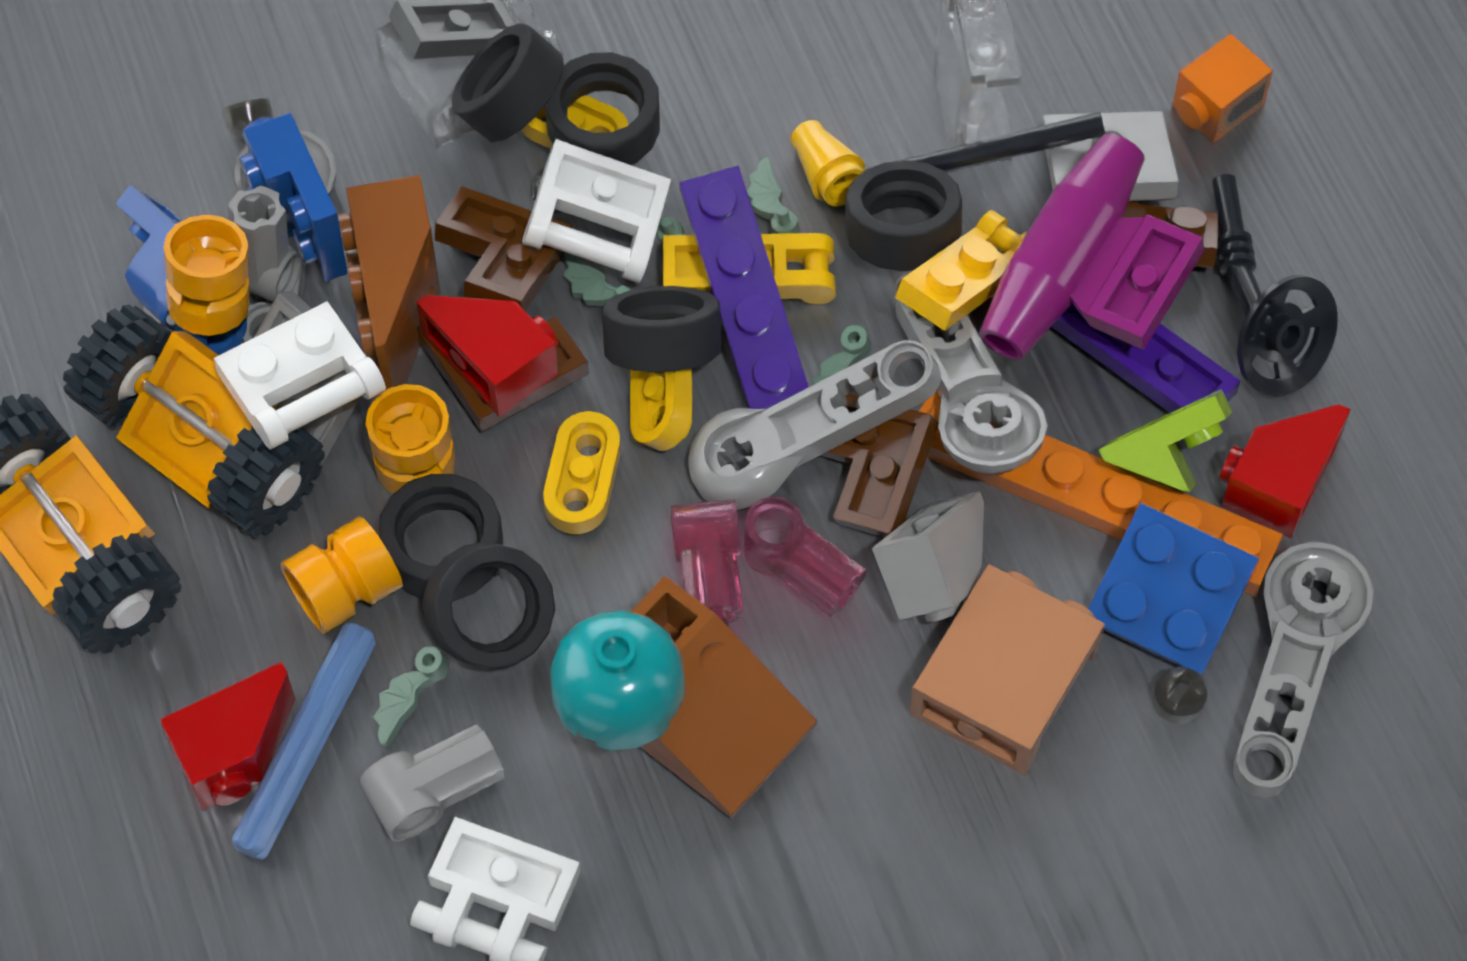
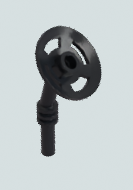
M1221 174L1212 180L1220 236L1217 237V255L1220 262V273L1228 277L1245 317L1238 339L1237 357L1239 368L1244 380L1254 390L1268 396H1285L1304 387L1325 364L1336 338L1338 327L1337 305L1331 291L1325 284L1305 275L1285 277L1261 293L1253 271L1256 269L1252 237L1249 232L1244 231L1236 177L1231 174ZM1290 290H1302L1309 296L1313 304L1301 310L1297 305L1285 300ZM1315 327L1313 337L1306 352L1295 364L1293 360L1303 350L1309 337L1310 328ZM1256 355L1268 362H1273L1275 376H1262L1254 369L1252 362Z

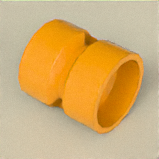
M213 215L193 216L175 224L167 233L163 246L167 276L166 297L170 317L180 328L193 334L211 336L223 334L236 328L246 318L250 306V282L248 278L249 247L245 233L236 223L224 217Z
M403 384L387 389L374 399L367 410L365 425L378 481L388 492L394 494L408 481L429 474H454L456 456L451 437L452 431L449 414L445 402L436 392L421 385Z
M361 516L356 517L328 535L327 549L324 550L311 544L280 564L282 573L296 600L312 624L323 635L356 615L357 601L361 600L373 605L403 587L401 576L391 555L374 529Z

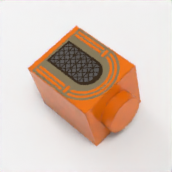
M1230 33L1179 71L1172 106L1187 126L1192 129H1198L1211 142L1215 143L1265 104L1273 70Z

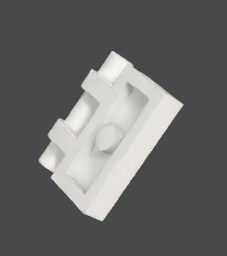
M455 817L428 875L430 886L446 891L449 895L443 908L420 900L412 914L410 926L433 934V942L451 949L460 944L490 955L489 961H544L547 947L524 939V935L530 923L554 932L556 931L580 876V862ZM473 902L505 913L506 915L500 929L467 918Z

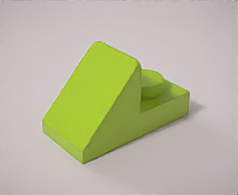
M1222 389L1108 441L1099 451L1105 462L1179 490L1190 492L1196 486V482L1177 441L1184 439L1189 449L1223 433L1219 422L1225 420L1232 413V410Z

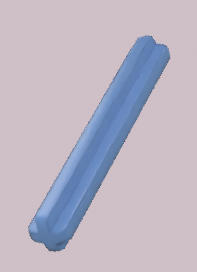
M348 622L341 627L232 837L235 849L245 856L257 860H263L268 856L376 645L374 633L368 628L353 622Z

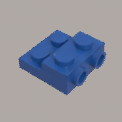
M291 112L276 118L267 117L253 121L243 129L242 133L249 154L239 157L244 175L250 186L246 190H253L261 185L280 193V204L286 210L288 238L294 237L305 264L316 262L324 282L348 274L337 212Z

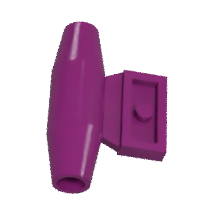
M1106 133L1102 135L1051 193L1006 265L979 332L982 342L998 355L1014 361L1022 360L1069 308L1071 303L1088 322V326L1143 350L1147 346L1204 252L1203 237L1148 214L1145 217L1123 218L1145 161L1143 152L1133 142L1117 134Z

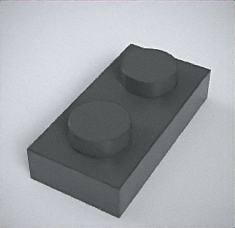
M396 0L389 15L413 59L475 56L496 34L509 26L515 25L501 0Z

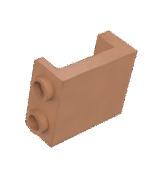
M988 564L914 684L909 715L1026 776L1038 755L1040 741L1085 663L1087 660H1093L1099 650L1105 623L1097 620L1089 609L1077 602L1070 600L1062 602L1040 591L1035 583L1025 575L1015 571L1003 572Z

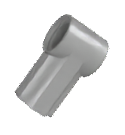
M261 185L253 190L237 191L227 205L228 219L236 223L246 235L249 247L248 278L250 292L274 302L279 292H288L294 289L302 267L301 253L288 248L286 210L280 204V193Z
M475 724L414 756L411 752L402 751L380 759L360 777V785L392 841H404L430 829L439 821L444 809L504 779L505 776L504 769L485 731L478 724Z

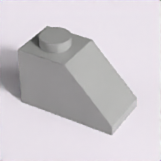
M980 491L925 505L872 548L899 620L925 615L927 622H935L955 615L962 608L961 601L971 593L982 575L984 500Z

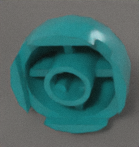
M625 610L600 612L578 622L560 641L550 670L553 707L564 727L576 737L577 732L586 739L596 741V747L610 751L639 748L661 737L670 727V720L677 714L679 707H682L686 695L683 659L668 631L647 616Z

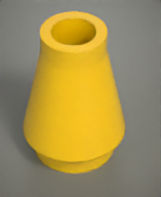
M816 120L805 121L792 132L790 143L798 154L812 193L818 200L826 201L831 206L845 205V198L850 184L865 171V163L861 157L827 132L820 122Z

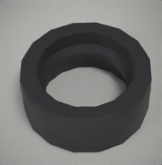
M524 23L507 27L489 40L466 66L456 83L451 99L453 112L490 142L508 139L533 120L551 98L560 82L564 68L562 53L532 27Z
M588 53L568 61L564 65L559 84L549 101L545 104L547 132L552 144L557 139L628 165L637 163L650 152L660 133L659 88L650 71L636 60L617 53ZM612 91L625 95L638 104L639 115L627 127L614 132L593 133L580 129L569 121L567 109L582 96L593 92Z
M908 160L885 162L865 170L850 184L845 198L848 242L855 253L868 263L879 268L896 271L915 270L961 237L962 197L958 184L941 169L928 163ZM900 206L922 208L936 215L924 222L909 225L885 223L873 217L875 213L884 209Z
M651 286L623 292L613 296L603 304L604 356L616 366L642 372H674L695 368L711 362L721 353L720 301L709 292L681 286Z
M429 474L408 481L390 497L380 515L379 538L385 545L399 571L403 583L402 589L406 593L421 599L424 597L429 576L437 566H428L413 560L408 556L405 549L404 533L407 527L420 516L436 510L458 511L475 520L479 529V543L491 542L503 545L501 517L493 498L477 482L456 474ZM498 567L478 568L466 575L456 587L452 602L475 594L493 578Z
M491 542L463 545L445 556L429 576L423 597L425 623L437 645L456 660L490 670L515 666L533 655L549 635L555 614L553 586L542 566L522 550ZM494 566L507 570L518 579L525 593L526 608L522 623L511 636L501 642L483 644L472 641L459 630L453 619L452 600L456 587L466 575L478 568Z

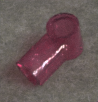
M768 497L760 499L748 511L743 543V554L748 565L763 575L777 576L829 617H832L837 612H841L854 597L855 592L864 581L866 569L803 523L800 510L792 502L784 498ZM766 530H777L783 533L787 539L779 543H768L762 540L758 534Z
M735 499L671 505L676 563L681 562L683 589L713 611L728 627L736 621L744 620L737 556H741Z

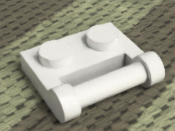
M555 139L549 152L522 244L538 250L541 249L542 245L555 248L622 271L621 278L639 284L649 261L671 179ZM554 209L632 235L631 246L628 248L552 222Z
M328 301L214 358L217 374L269 450L289 441L288 433L360 396L368 400L386 391L385 382L376 364L370 357L365 356ZM342 370H345L347 373L341 378L276 411L272 407Z

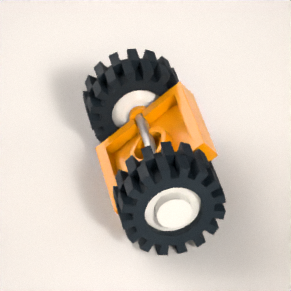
M129 304L122 305L120 311L114 308L107 312L105 323L98 319L91 326L94 331L89 338L85 335L81 337L77 343L82 347L79 353H71L67 361L73 368L64 371L63 380L67 383L63 387L65 393L103 424L109 427H116L117 423H119L122 427L116 439L204 506L217 509L248 534L259 536L261 532L265 535L272 532L275 523L281 526L288 520L287 512L290 509L296 512L303 504L299 499L304 493L310 494L315 486L311 483V479L320 476L323 468L319 465L325 459V452L321 450L324 447L323 444L300 427L288 433L289 441L269 450L217 374L214 358L219 356L187 331L171 332L139 307H132Z
M21 394L18 400L13 395L3 397L0 406V551L42 607L51 615L57 613L84 650L87 649L89 653L96 654L100 649L102 653H108L113 651L116 643L123 648L131 644V636L138 633L142 637L150 630L147 626L152 621L160 623L164 619L166 614L163 609L173 607L177 601L174 594L181 592L182 585L179 582L181 579L149 539L155 535L153 530L76 435L70 439L66 431L38 397L32 398L30 394Z

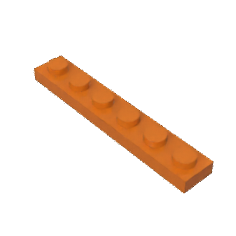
M937 390L933 396L923 403L919 412L931 414L939 422L941 398ZM992 422L989 423L992 425L993 429L996 428ZM937 427L927 456L928 459L1119 540H1122L1139 504H1145L1258 557L1257 567L1244 593L1254 597L1257 596L1283 536L1282 533L1153 479L1105 462L1103 458L1048 435L1044 436L1042 448L1028 463L1010 472L997 474L981 473L959 464L945 450L939 427Z

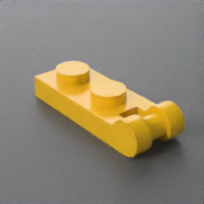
M991 209L983 215L976 227L902 278L895 298L946 331L995 294L1006 265L1027 232L1019 235L1007 227L1008 219Z
M821 233L761 234L781 299H801L806 303L815 305L825 304L835 299L836 279L829 272V265L835 259L834 241L830 236ZM663 235V286L690 287L712 294L694 235ZM786 262H799L804 266L805 270H787Z

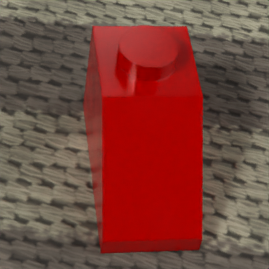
M425 295L416 302L423 337L498 417H501L558 375L556 347L559 346V342L554 331L542 317L536 315L531 318L516 301Z
M1337 404L1255 427L1245 449L1234 445L1222 467L1218 480L1227 483L1228 486L1221 507L1292 539L1341 440L1351 409Z
M282 661L159 719L169 745L202 811L215 804L225 806L239 801L251 791L252 786L261 783L267 772L295 702L288 672Z

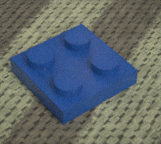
M1140 503L1088 609L1097 620L1105 623L1104 632L1203 678L1257 567L1259 558Z

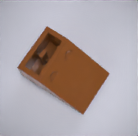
M420 175L346 187L350 212L338 214L363 353L376 364L385 382L386 390L407 383L421 343L417 331L420 322L416 302L425 295L440 296L441 293L431 226Z
M664 576L631 612L649 617L670 634L683 659L686 695L682 707H679L677 714L670 720V727L661 737L641 746V748L730 818H733L817 725V720L713 611L667 576Z

